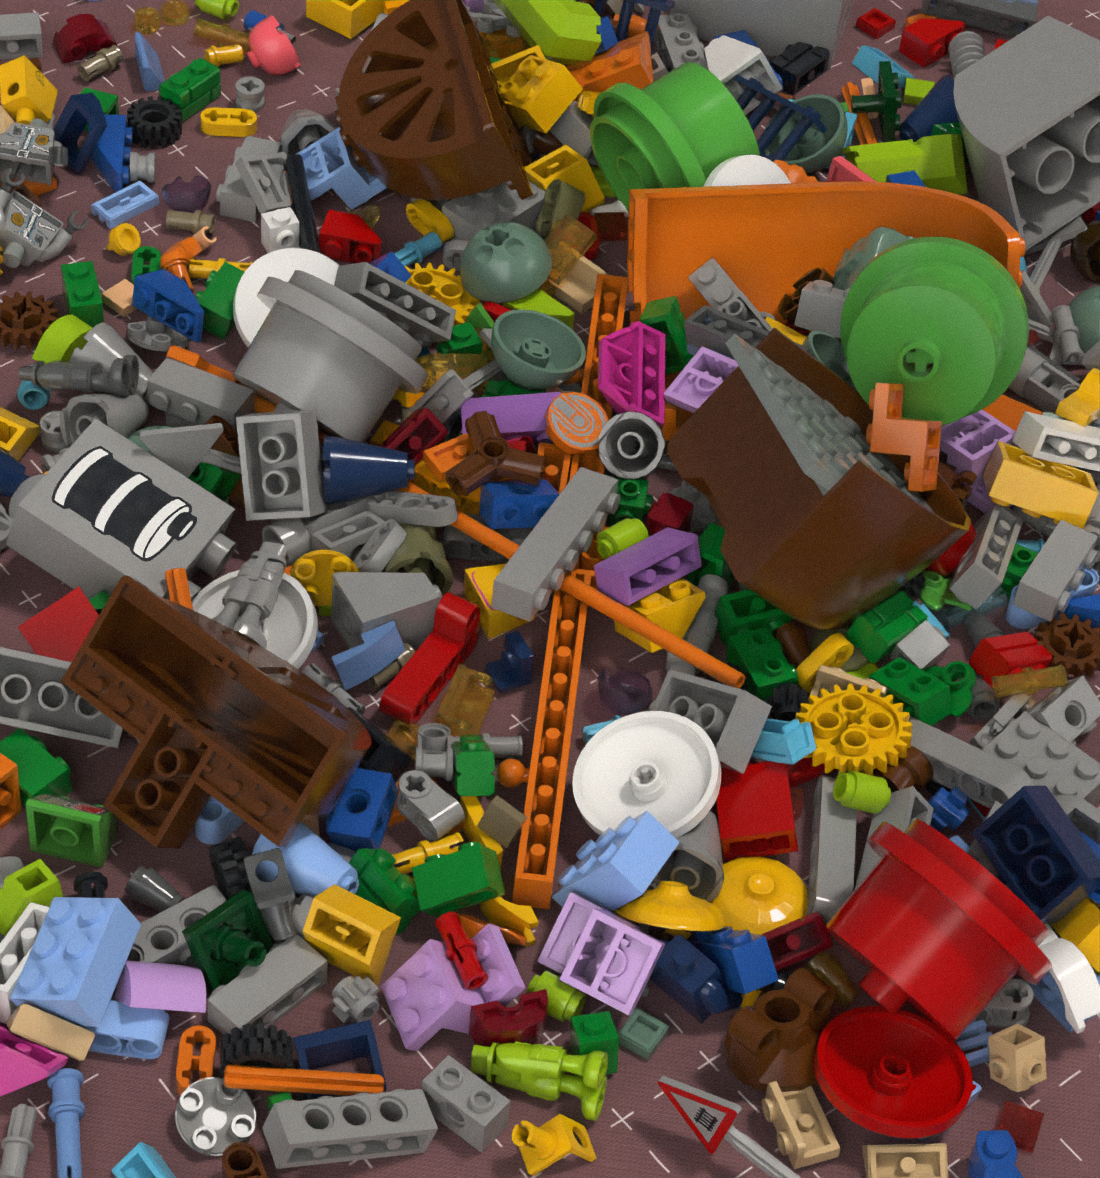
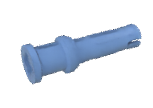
M72 1068L59 1069L47 1077V1085L52 1089V1104L48 1108V1115L52 1122L55 1123L57 1178H83L80 1121L83 1119L86 1110L84 1103L80 1100V1087L84 1083V1075L79 1070Z

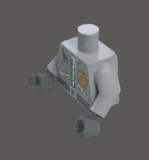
M32 119L29 125L13 123L5 133L0 134V175L3 170L13 167L9 174L10 179L15 180L17 174L23 172L24 181L44 183L51 186L54 165L63 168L68 164V148L55 141V132L47 128V124L41 119Z
M11 167L3 170L0 175L1 182L3 183L0 188V245L3 249V264L11 268H16L19 264L29 267L34 260L44 262L58 256L73 239L71 235L75 231L85 228L89 219L87 218L81 226L76 225L73 218L79 210L74 211L68 216L67 226L63 229L62 221L17 191L13 190L9 193L13 186H19L24 181L23 172L17 174L14 182L10 180L9 174L13 169Z

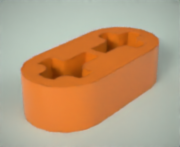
M192 1026L187 1028L181 1035L176 1068V1086L180 1096L191 1085L189 1081L191 1080L192 1070H199L198 1080L214 1077L216 1036L206 1026ZM197 1041L203 1042L200 1056H196L193 1053V1047Z

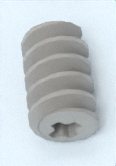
M965 31L957 34L950 41L948 52L953 78L955 79L957 73H960L986 56L983 39L979 34Z

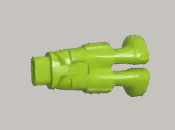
M517 1041L515 1043L503 1044L493 1042L491 1047L474 1045L471 1056V1072L485 1075L487 1082L492 1083L495 1079V1083L527 1092V1094L533 1097L550 1101L559 1099L562 1092L568 1093L580 1099L584 1118L597 1121L600 1116L607 1085V1077L605 1075L608 1068V1054L606 1052L592 1051L587 1055H568L561 1046L531 1045ZM565 1072H570V1073H574V1074H577V1075H569V1074H565Z

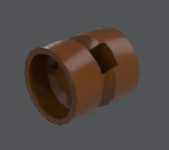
M913 746L907 748L905 758L899 757L898 766L895 767L887 763L886 773L879 771L877 768L873 770V776L886 779L891 793L911 786L919 792L932 780L934 774L928 758Z

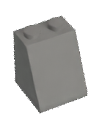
M337 572L332 574L331 622L347 648L351 649L364 643L361 637L362 633L394 620L402 643H408L417 651L433 631L435 611L442 598V594L436 584L432 585L425 573Z

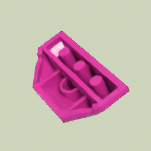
M637 321L629 327L620 329L600 340L598 388L616 413L640 412L646 414L660 428L664 425L665 396L663 394L665 392V334Z
M0 1022V1096L47 1078L66 1065L68 1060L66 1055L10 1032L7 1024Z

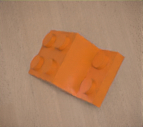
M876 383L875 389L871 390L869 396V408L873 410L872 424H868L866 442L870 444V452L911 456L910 462H906L904 468V482L908 483V491L923 492L936 490L942 421L902 418L905 384Z

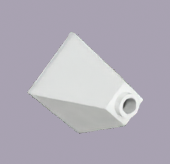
M725 35L712 40L704 48L708 70L724 84L735 100L744 91L734 80L737 75L747 80L752 77L759 81L765 89L775 94L783 89L760 48ZM753 98L743 110L744 114L749 113L761 102Z

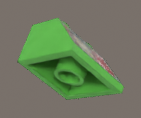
M43 793L27 800L26 813L30 851L103 868L118 833L117 818L103 805L83 803L65 796Z

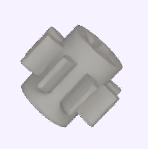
M348 976L341 980L332 992V997L334 998L332 1002L336 1005L332 1011L343 1023H346L348 1020L352 1024L370 1020L380 1007L379 998L376 995L380 989L368 976L363 980L360 976L356 978Z

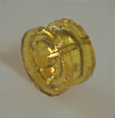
M151 7L137 9L134 13L135 30L141 34L156 33L160 29L159 12Z

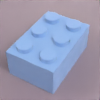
M648 811L634 819L628 816L615 830L608 828L598 837L596 842L590 839L578 850L576 856L579 860L574 866L570 865L561 873L557 879L560 886L551 897L563 907L569 893L575 892L610 911H614L643 895L680 842Z
M54 897L10 999L17 1007L24 1003L78 1026L99 1027L141 923L119 898Z

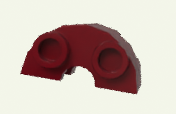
M78 14L66 20L68 24L61 28L59 33L56 31L53 39V44L63 63L83 60V57L89 51L97 52L103 48L109 49L112 45L117 46L106 23L96 19L92 14Z
M547 989L520 995V1002L514 1007H504L498 1000L471 1006L469 1034L475 1044L491 1047L493 1042L503 1044L515 1043L517 1041L531 1045L541 1044L548 1009Z

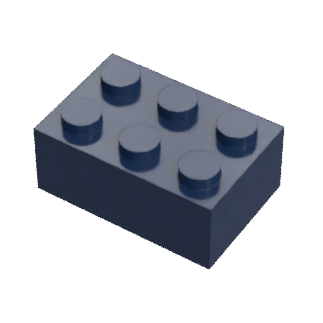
M1046 785L1023 786L972 832L1012 892L1044 924L1058 923L1100 887V860Z

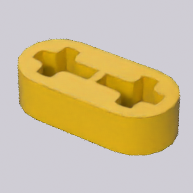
M207 108L200 115L201 130L203 133L211 136H252L257 131V115L249 109Z
M417 199L406 205L405 210L409 222L421 234L425 236L430 232H435L442 244L454 237V229L450 220L429 201Z
M841 633L829 636L797 667V684L803 690H806L807 693H810L816 681L819 666L841 668L853 654L854 646Z

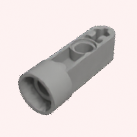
M1027 347L1020 369L1008 389L1020 397L1026 398L1043 411L1055 414L1059 402L1077 391L1080 384L1050 365L1046 359ZM1100 417L1088 425L1100 428Z
M369 496L336 504H326L325 502L326 512L312 517L280 519L263 528V542L268 541L285 545L288 548V553L285 557L286 567L291 566L298 558L313 551L311 533L369 510L367 504Z

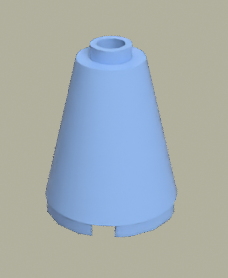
M302 821L286 847L276 846L262 834L255 844L252 855L274 848L281 849L290 884L295 894L315 897L334 884L353 894L358 890L359 880L357 879L358 873L356 869ZM265 860L257 865L255 873L260 881L270 882L277 876L278 867L273 861Z

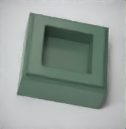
M636 1007L617 1033L619 1044L649 1061L669 1034L670 1026Z

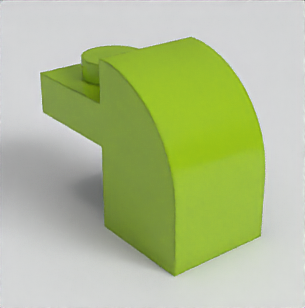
M65 315L57 319L44 332L32 359L44 361L45 364L53 361L69 362L76 347L82 350L88 341L84 339V336L92 327L74 315Z

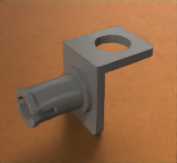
M274 848L245 857L244 865L258 909H266L273 933V940H283L296 935L297 930L294 927L288 904L289 900H293L296 897L290 884L281 849ZM265 860L273 861L278 867L277 876L270 882L260 881L255 873L257 865Z

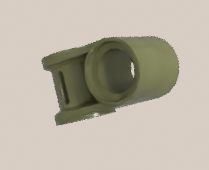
M559 179L552 181L545 192L544 202L535 225L536 232L549 234L553 237V240L555 238L560 240L570 238L574 233L579 213L585 202L584 192Z

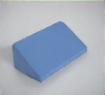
M135 32V57L144 90L146 92L159 91V85L165 79L158 54L140 32Z

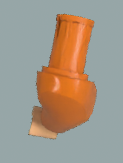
M208 226L200 229L192 237H187L173 244L160 258L161 269H165L184 280L192 293L194 292V287L186 267L191 259L216 241V237L209 240L205 236L204 232L209 229Z

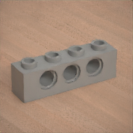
M994 503L973 525L976 537L966 554L960 559L949 588L954 592L958 600L966 604L968 603L976 610L1002 583L1024 521L1008 507Z
M212 885L143 921L127 960L195 966L196 963L182 931L227 901L215 885ZM223 923L220 924L219 930L224 925ZM116 987L110 1000L117 1001L115 1000Z
M395 1089L384 1093L369 1094L361 1092L353 1096H322L317 1099L302 1101L288 1099L274 1103L262 1129L276 1169L425 1153L438 1127L423 1089Z

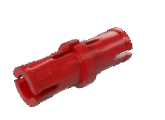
M448 912L441 915L436 920L435 926L447 947L446 956L448 960L454 961L465 988L474 990L483 986L488 980V975L485 973L476 955L477 945L472 938H468L458 913Z

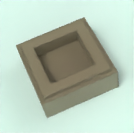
M497 795L488 805L477 827L505 848H508L515 840L527 817Z

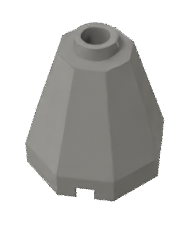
M309 109L295 110L287 119L282 131L281 152H285L287 156L295 155L334 131L337 127L324 116Z

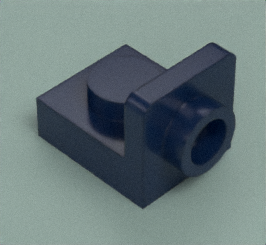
M519 631L506 634L501 659L485 665V672L499 693L527 685L532 681L534 654Z

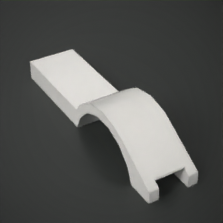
M1044 924L1050 933L1038 947L1052 964L1049 972L1055 979L1062 994L1065 1005V1018L1075 1032L1079 1034L1086 1027L1085 1019L1096 1014L1100 1018V985L1084 954L1072 942L1064 938H1058L1049 924Z

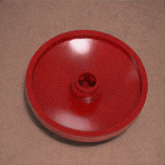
M866 1006L848 1010L836 1016L827 1024L821 1033L814 1053L815 1076L827 1099L847 1118L879 1134L897 1138H923L941 1133L959 1120L971 1096L973 1086L972 1072L968 1060L958 1044L934 1023L905 1010L899 1009L895 1015H892L882 1006Z

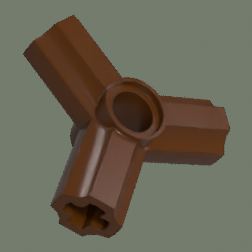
M487 411L475 412L470 418L466 419L465 428L474 453L446 471L445 480L453 493L458 497L461 495L467 496L487 481H498L503 477L540 485L546 464L545 456L510 448L508 442L501 437L494 415H490Z

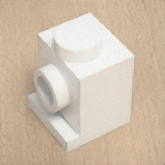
M291 207L261 214V243L267 253L285 248H300L299 221Z

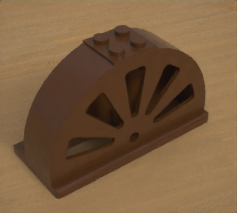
M409 0L383 19L359 45L345 69L339 94L335 97L338 110H335L334 113L339 125L343 128L339 130L345 146H352L354 149L352 154L359 167L364 166L370 177L374 175L389 189L411 198L424 200L454 199L488 190L504 182L507 183L511 191L516 189L522 200L532 196L533 192L525 167L533 163L525 137L502 98L486 44L462 0Z
M125 575L121 577L61 682L140 741L103 806L156 848L180 849L211 796L276 846L286 847L305 815H324L332 811L372 744L367 729L337 697L289 662L279 658L232 629L194 610L158 596L132 576Z

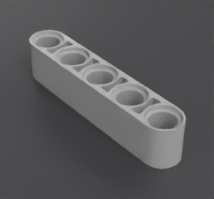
M910 716L909 722L913 724L911 746L920 750L928 758L933 768V781L951 790L956 786L970 799L988 808H991L995 800L1004 804L1023 786H1033L1031 778L1023 769Z
M821 774L816 784L813 799L807 915L818 911L824 925H826L854 891L857 810L844 807L839 801H836L833 797V786L836 778Z

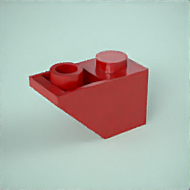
M921 18L903 28L899 52L924 68L949 53L950 41L957 34L964 32L965 23L956 20Z
M328 210L319 233V246L322 255L351 263L367 262L369 264L381 257L382 240L359 215Z

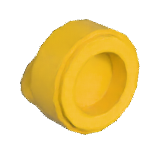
M123 223L113 227L110 231L109 243L106 247L109 251L114 250L118 255L126 256L134 253L140 247L141 237L133 225Z

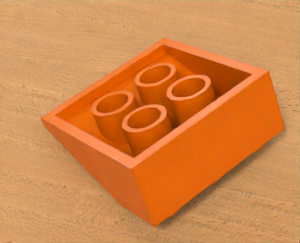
M645 31L622 40L608 50L594 55L591 62H580L578 65H566L565 67L583 88L581 92L592 91L602 93L617 83H628L641 90L654 82L649 33ZM579 94L573 101L578 102Z

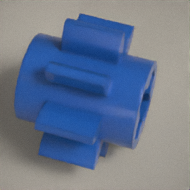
M956 786L949 792L941 787L928 801L934 808L930 824L939 832L946 826L954 831L971 811L965 806L966 800L969 797Z

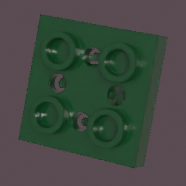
M891 61L879 62L878 92L876 95H851L852 113L878 112L883 143L895 141V132L901 129L900 114H896L897 109L901 108V91H895L898 90V73H892Z
M245 890L240 891L182 931L196 966L203 973L209 995L221 985L226 986L239 976L241 970L246 965L251 967L261 965L266 958V954H268L273 946L252 893ZM223 923L224 925L219 930L220 924Z

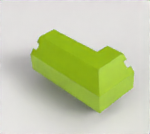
M494 0V3L531 47L540 46L546 60L567 65L591 62L601 44V34H597V25L601 26V17L589 3L576 2L575 0Z
M961 134L921 137L917 142L909 139L848 146L843 148L839 155H845L846 160L876 182H886L887 175L915 170L928 188L958 195L968 194Z

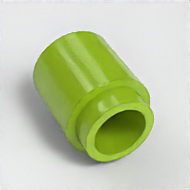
M195 0V5L202 12L225 21L234 17L239 9V1Z
M637 518L623 519L598 533L596 549L603 559H607L648 538V531L643 522Z
M851 770L847 773L841 772L837 776L833 786V797L844 807L878 814L883 808L888 806L891 790L886 779Z
M549 971L543 972L541 976L536 974L530 981L526 994L547 989V1015L561 1022L566 1020L571 1022L572 1016H579L586 1003L587 994L559 980V976Z

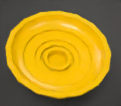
M762 856L739 857L723 864V886L718 897L710 903L722 911L725 927L730 926L736 931L749 930L752 934L761 935L807 916L808 889L797 873L780 861Z
M661 881L654 890H646L643 895L614 910L616 914L623 918L661 928L686 931H716L725 927L722 911L718 907L704 899L692 896L686 884L675 881Z

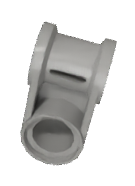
M427 723L418 728L415 770L422 771L429 777H445L446 781H452L453 748H451L450 728L438 723Z
M411 770L400 777L398 784L400 794L396 802L397 810L415 825L426 839L438 841L464 821L465 814L459 802L440 788L426 773Z
M1010 979L973 1022L984 1019L987 1027L1008 1028L1017 1023L1025 1026L1029 1021V1006L1032 1004L1034 996L1032 987L1023 980ZM1016 989V996L1012 998V992ZM1013 1011H1017L1015 1019H1012Z

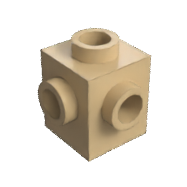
M1017 1023L988 1037L990 1079L1017 1093L1028 1090L1031 1086L1047 1079L1044 1036Z

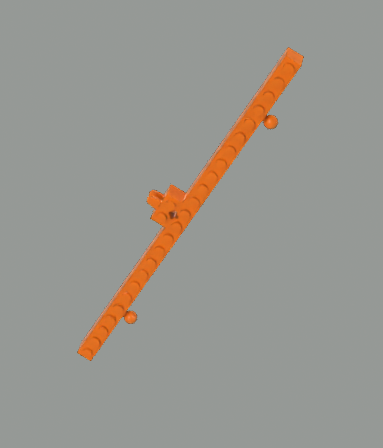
M597 274L585 369L580 368L564 384L569 386L578 381L583 382L581 393L597 401L606 412L608 420H610L612 407L598 388L599 342L603 337L623 328L628 283L627 277ZM599 450L591 455L576 453L572 456L569 481L580 467L604 474L605 465L600 459ZM598 532L594 534L589 549L586 552L582 551L580 553L575 568L572 571H567L570 575L596 590L598 588L594 565L605 560L596 549ZM560 588L559 590H554L530 768H525L516 759H506L499 764L496 772L498 781L505 787L515 788L522 784V782L528 783L524 815L527 819L521 829L512 903L542 909H550L588 607L587 604Z

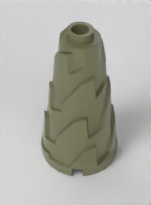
M398 523L406 531V538L385 566L384 572L425 573L432 585L436 584L439 587L442 597L447 592L451 593V586L453 585L452 570L449 562L446 560L442 540L438 538L436 527Z

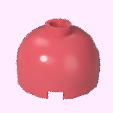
M270 15L257 23L251 30L248 39L251 51L247 53V56L255 69L260 66L268 74L274 76L284 75L299 68L301 64L298 62L300 60L289 38L281 30H277L276 27L280 24L273 15Z

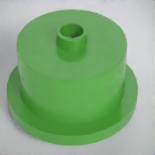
M686 62L641 90L628 83L614 84L600 93L595 99L594 120L590 125L592 149L608 185L618 200L625 206L628 213L629 189L703 187L710 173L723 161L742 155L760 156L753 130L733 95L714 74L697 63Z
M936 236L920 237L903 241L887 248L862 269L846 296L841 314L840 334L843 353L848 364L851 379L857 391L868 405L870 392L872 389H875L876 383L905 384L902 418L942 421L943 426L984 409L1007 390L1016 377L1026 353L1029 338V318L1023 295L1017 283L1005 267L993 256L961 240Z

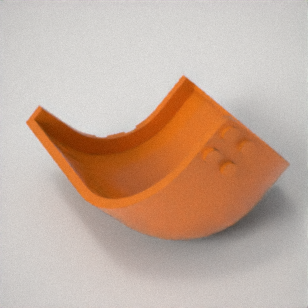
M843 181L629 189L627 283L628 292H633V304H635V311H629L630 325L637 321L640 322L639 319L647 303L671 296L677 297L681 307L680 312H683L685 320L704 305L711 307L689 280L688 276L713 257L758 312H767L773 315L776 321L807 337L812 330L804 331L798 329L778 313V305L785 294L791 297L796 291L793 284L815 268H820L821 270L824 268L834 277L844 249L851 250L853 244L861 238L867 237L874 229L885 227L894 229L906 237H947L972 244L1000 262L1011 274L1019 289L1023 281L1020 259L1025 255V241L998 212L987 205L951 192L908 184ZM681 371L665 375V391ZM666 399L664 425L661 427L665 441L670 440L693 414L667 402Z

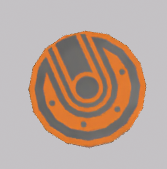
M578 392L562 393L553 399L544 414V420L546 418L547 424L545 429L548 437L564 452L573 455L576 453L591 455L599 450V434L605 423L609 420L600 404L588 395Z

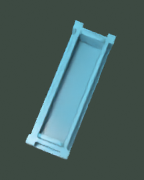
M767 718L751 758L791 765L795 764L817 749L810 722L799 723L798 719H793L789 722Z

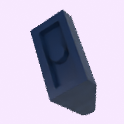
M93 93L71 95L53 128L55 141L68 148L69 160L67 165L76 173H82L107 127L100 101ZM89 121L93 127L79 151L77 141Z
M370 1020L293 1037V1063L295 1069L310 1070L366 1057L371 1074L381 1075L384 1078V1091L387 1090L376 1037ZM303 1093L305 1100L317 1099V1098L322 1097V1096H331V1097H343V1096H344V1095H328V1094Z

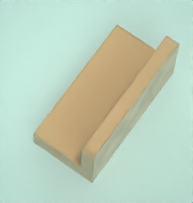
M561 242L557 245L556 260L552 264L551 272L541 286L583 314L593 307L597 274L606 275V272L567 244Z

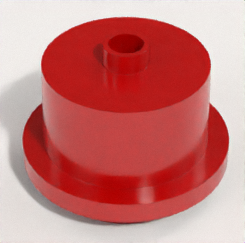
M915 819L904 832L887 822H882L867 839V842L881 859L825 925L826 930L869 970L858 983L867 994L892 1015H895L902 1005L907 1002L924 1018L937 1025L953 1040H957L1015 974L1029 983L1037 985L1052 967L1050 960L1038 947L1050 932L1036 914L973 857L939 831L919 819Z

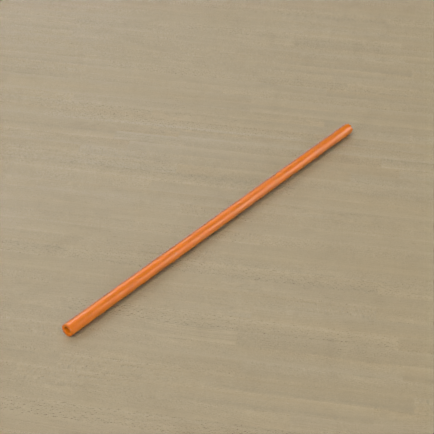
M254 393L255 412H273L277 405ZM318 430L319 441L324 445V437L329 435ZM409 481L408 487L393 490L431 495ZM457 510L458 519L450 524L509 560L520 547L517 543ZM566 572L564 575V580L560 587L561 590L723 684L738 689L743 685L745 675L569 573Z

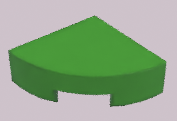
M481 303L472 309L466 319V322L472 324L481 340L483 338L479 333L482 329H493L494 321Z

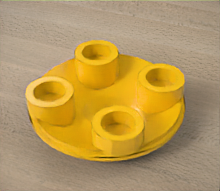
M315 550L298 558L292 565L289 575L306 589L314 606L324 607L332 606V574L359 571L355 563L340 552Z

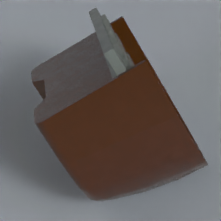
M775 327L756 348L752 347L735 333L725 344L739 366L676 431L667 444V452L681 478L706 495L722 524L725 534L721 552L736 580L785 614L813 629L836 630L865 613L931 565L969 531L971 520L960 499L939 472L937 474L936 490L923 492L908 491V483L904 482V468L906 462H910L911 456L870 452V444L866 442V431L868 424H872L873 410H870L869 405L859 392Z

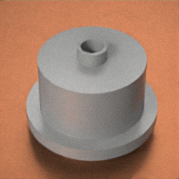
M295 270L288 282L275 277H267L257 297L270 309V312L233 373V376L247 388L254 390V393L277 405L273 412L316 409L318 430L329 436L362 443L369 436L398 388L412 394H418L429 376L415 361L422 347L412 336L350 294L314 275L300 270Z

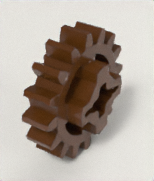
M29 291L26 296H21L19 292H15L13 298L3 295V302L0 303V339L2 346L5 347L12 343L15 350H18L20 345H25L29 350L32 348L33 343L38 344L44 332L58 319V310L53 308V302L51 300L44 302V295L42 294L34 298L32 297V292Z
M1060 613L1059 620L1053 618L1051 622L1046 621V624L1040 622L1034 638L1038 641V645H1043L1052 654L1049 673L1054 674L1059 671L1062 672V679H1067L1069 674H1073L1077 678L1082 676L1083 673L1091 678L1094 676L1095 670L1100 671V627L1092 629L1090 627V619L1084 623L1080 622L1079 616L1074 614L1072 619H1067L1064 613Z

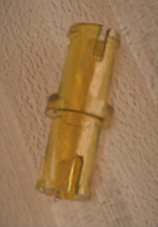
M201 18L197 19L193 31L195 37L215 41L221 47L239 43L242 50L246 52L251 50L248 43L249 33L232 29L229 24L223 23L218 25Z
M1062 664L1037 670L1028 667L1023 668L1020 673L992 677V688L997 699L1022 693L1031 696L1036 695L1039 690L1067 686V673Z

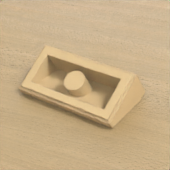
M24 1003L18 1006L6 1022L10 1032L78 1061L85 1060L95 1038V1034L90 1030Z
M947 1143L862 1145L866 1178H948Z

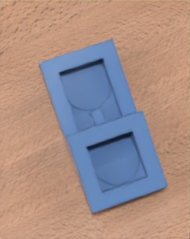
M394 620L362 633L363 644L331 657L345 691L379 673L405 650Z

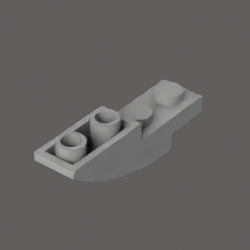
M713 257L688 276L689 280L712 308L771 332L772 327Z

